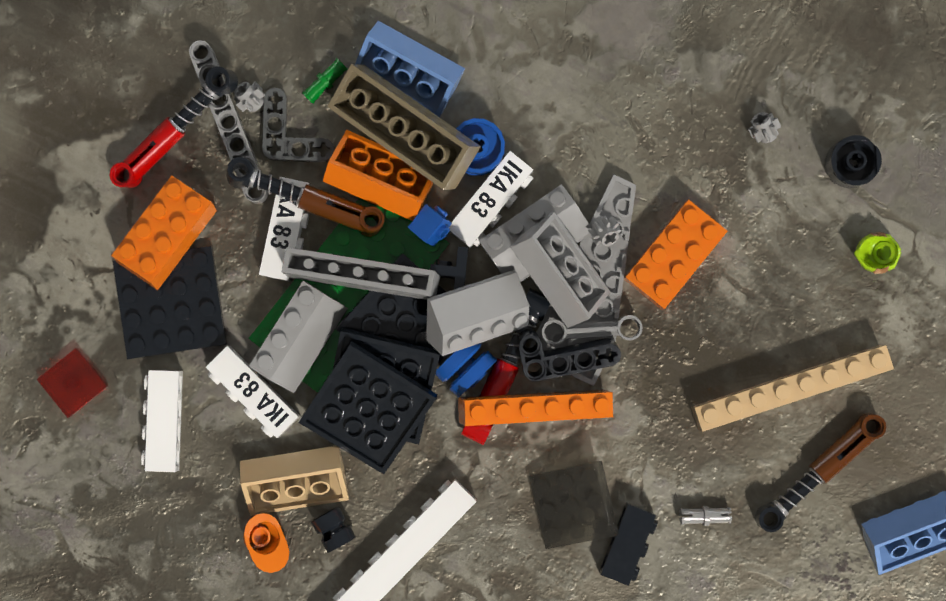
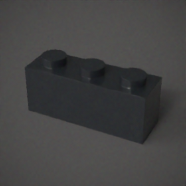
M625 503L599 570L600 575L627 586L630 585L631 581L635 582L640 567H637L640 557H645L649 544L646 543L649 534H654L658 524L654 513L630 503Z

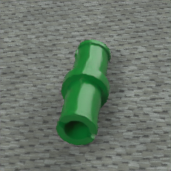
M336 58L322 74L319 72L316 75L318 78L302 94L314 104L328 88L331 90L334 87L332 84L348 68Z

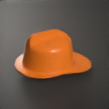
M266 513L256 514L245 525L244 544L257 568L263 572H277L285 567L289 559L287 541L275 517Z

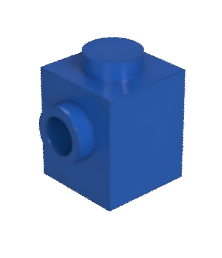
M425 204L408 228L425 243L435 246L439 240L445 238L449 233V227L452 222L446 218L448 213L440 206L436 205L433 208Z

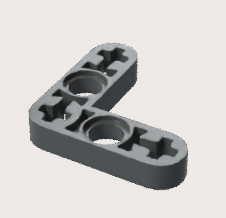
M280 88L269 89L264 96L262 149L265 156L274 161L328 162L335 151L333 143L328 139L287 137V96ZM275 93H278V96L283 98L277 104V110H283L282 114L276 112L268 114V110L274 111V104L269 99L273 98ZM275 117L281 119L282 126L278 131L269 129L268 123L270 119ZM268 134L273 136L282 135V139L276 138V144L278 147H281V151H277L274 156L271 151H268V147L273 145V139L268 138ZM296 143H303L306 146L304 155L298 157L292 153V148ZM309 143H314L313 148H322V144H326V147L331 149V151L326 153V157H322L320 152H313L314 157H309L311 152Z

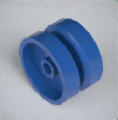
M473 118L464 121L456 129L482 146V151L477 152L465 174L482 177L492 173L504 157L505 140L502 132L494 123L486 119Z
M481 343L454 352L436 370L435 375L442 382L447 381L454 373L458 375L449 388L457 398L469 387L472 389L487 374L486 371L497 361L489 351L483 352L476 360L472 357L481 348Z

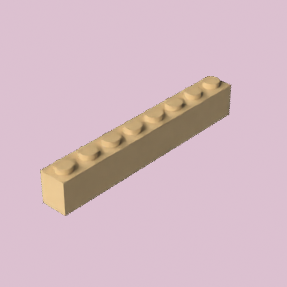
M878 345L692 406L691 409L698 430L703 432L893 370L894 367L887 346Z

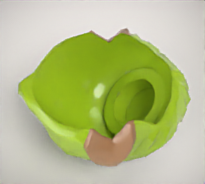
M883 232L870 233L863 237L854 252V256L865 270L874 274H883L894 269L902 254L901 248L890 234Z

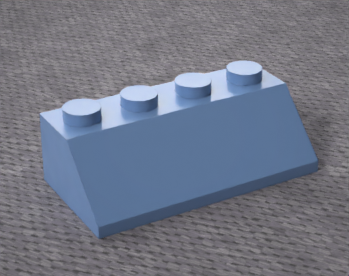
M377 21L366 35L355 63L367 66L438 117L443 113L465 70L464 67L380 21Z
M942 491L925 500H919L907 507L895 509L886 515L872 518L861 524L863 537L878 575L946 550V491Z

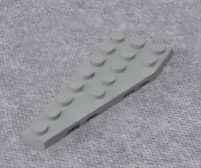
M617 175L612 176L589 225L591 226L592 221L599 216L605 215L608 219L614 216L622 232L618 233V240L610 246H604L602 243L596 245L591 238L592 236L589 235L579 244V248L607 286L610 293L590 319L581 323L618 321L636 185ZM551 304L536 332L541 340L543 351L604 338H610L616 342V336L565 339L560 344H548L541 335L543 325L547 321L554 319L563 322ZM553 322L546 327L545 335L551 341H558L563 335V328L561 325ZM535 339L532 340L529 348L536 344ZM611 348L606 349V356H609ZM594 350L593 352H594V354H595V356H596V359H598V356H597V353H598V352H597V350ZM583 352L578 356L577 360L585 362L589 359L590 354ZM558 357L553 361L552 365L560 367L565 363V359ZM602 368L570 375L594 386Z

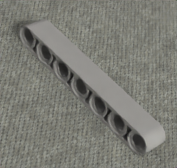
M199 40L192 43L189 48V55L203 87L208 71L213 67H220L212 47L207 42ZM201 48H207V56L204 59H197V51ZM224 75L219 77L218 83L220 87L226 81ZM231 93L225 94L226 101L222 105H215L213 99L210 102V109L230 160L243 157L249 160L256 169L260 170ZM227 117H234V126L229 129L224 128V120ZM243 140L244 148L239 152H234L232 149L234 141ZM240 168L235 169L237 177L245 176ZM252 187L242 188L246 199L255 204L265 202L269 195L268 191L262 189L260 197L252 198L250 196Z

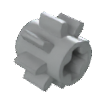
M242 82L234 91L235 97L233 99L236 101L235 105L242 112L246 109L250 112L257 111L264 103L263 97L265 94L262 92V87L257 82H254L252 85L249 82Z
M758 113L750 121L752 127H749L748 131L751 137L756 139L757 143L760 141L762 143H770L779 135L777 129L781 128L778 118H774L772 113Z
M603 215L592 221V229H589L588 232L596 245L602 243L604 246H610L618 240V233L622 232L614 216L608 219Z

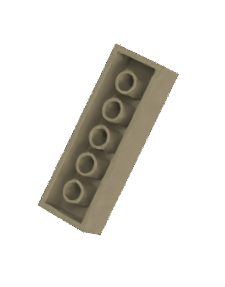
M350 65L327 106L443 190L456 189L481 147L365 65Z

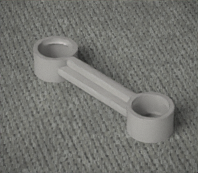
M627 315L620 318L619 321L579 323L567 328L563 322L554 319L547 321L543 325L541 335L544 341L551 345L560 344L565 339L619 336L624 340H635L642 333V323L636 316ZM626 319L634 320L639 327L637 334L630 338L624 336L620 331L621 324ZM553 322L561 325L563 328V335L558 341H551L545 335L546 327Z

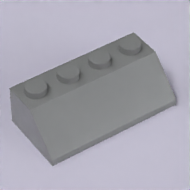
M562 184L479 240L484 251L500 274L515 270L520 282L530 276L510 247L524 232L553 212L556 213L576 243L590 235L588 230L592 229Z
M555 212L549 214L524 232L510 247L567 328L590 319L610 293Z
M515 270L427 298L426 340L442 356L528 326L529 303Z
M302 281L249 367L270 381L295 393L348 308L309 283Z

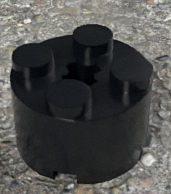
M860 135L846 137L834 144L829 149L825 160V167L830 180L844 188H857L867 184L878 174L882 164V157L878 147L870 139ZM851 158L853 161H857V165L854 167L853 164L849 163Z

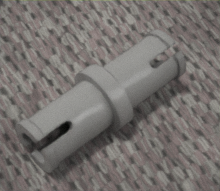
M702 506L701 509L680 508L679 516L690 517H682L679 520L681 525L702 524L703 526H709V523L731 524L732 516L721 515H729L732 511L730 507L709 508L708 506Z

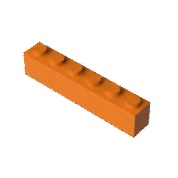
M607 390L462 397L458 398L459 423L464 426L610 418L613 417V392Z

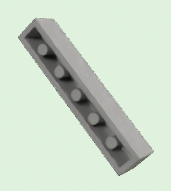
M286 247L281 271L289 278L425 300L437 295L440 279L437 272L433 270Z

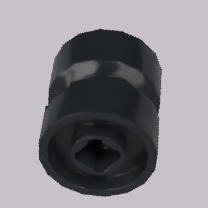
M339 506L311 521L316 533L323 536L321 542L327 553L356 538L350 525L344 523L346 517Z

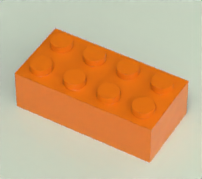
M349 130L345 131L328 161L323 182L411 221L420 212L433 185L432 181L379 143Z
M171 175L111 256L118 264L158 290L217 210L211 201Z
M687 200L625 275L624 280L663 310L728 231L693 202Z

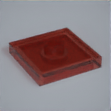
M78 348L72 350L37 379L67 418L72 417L109 387Z

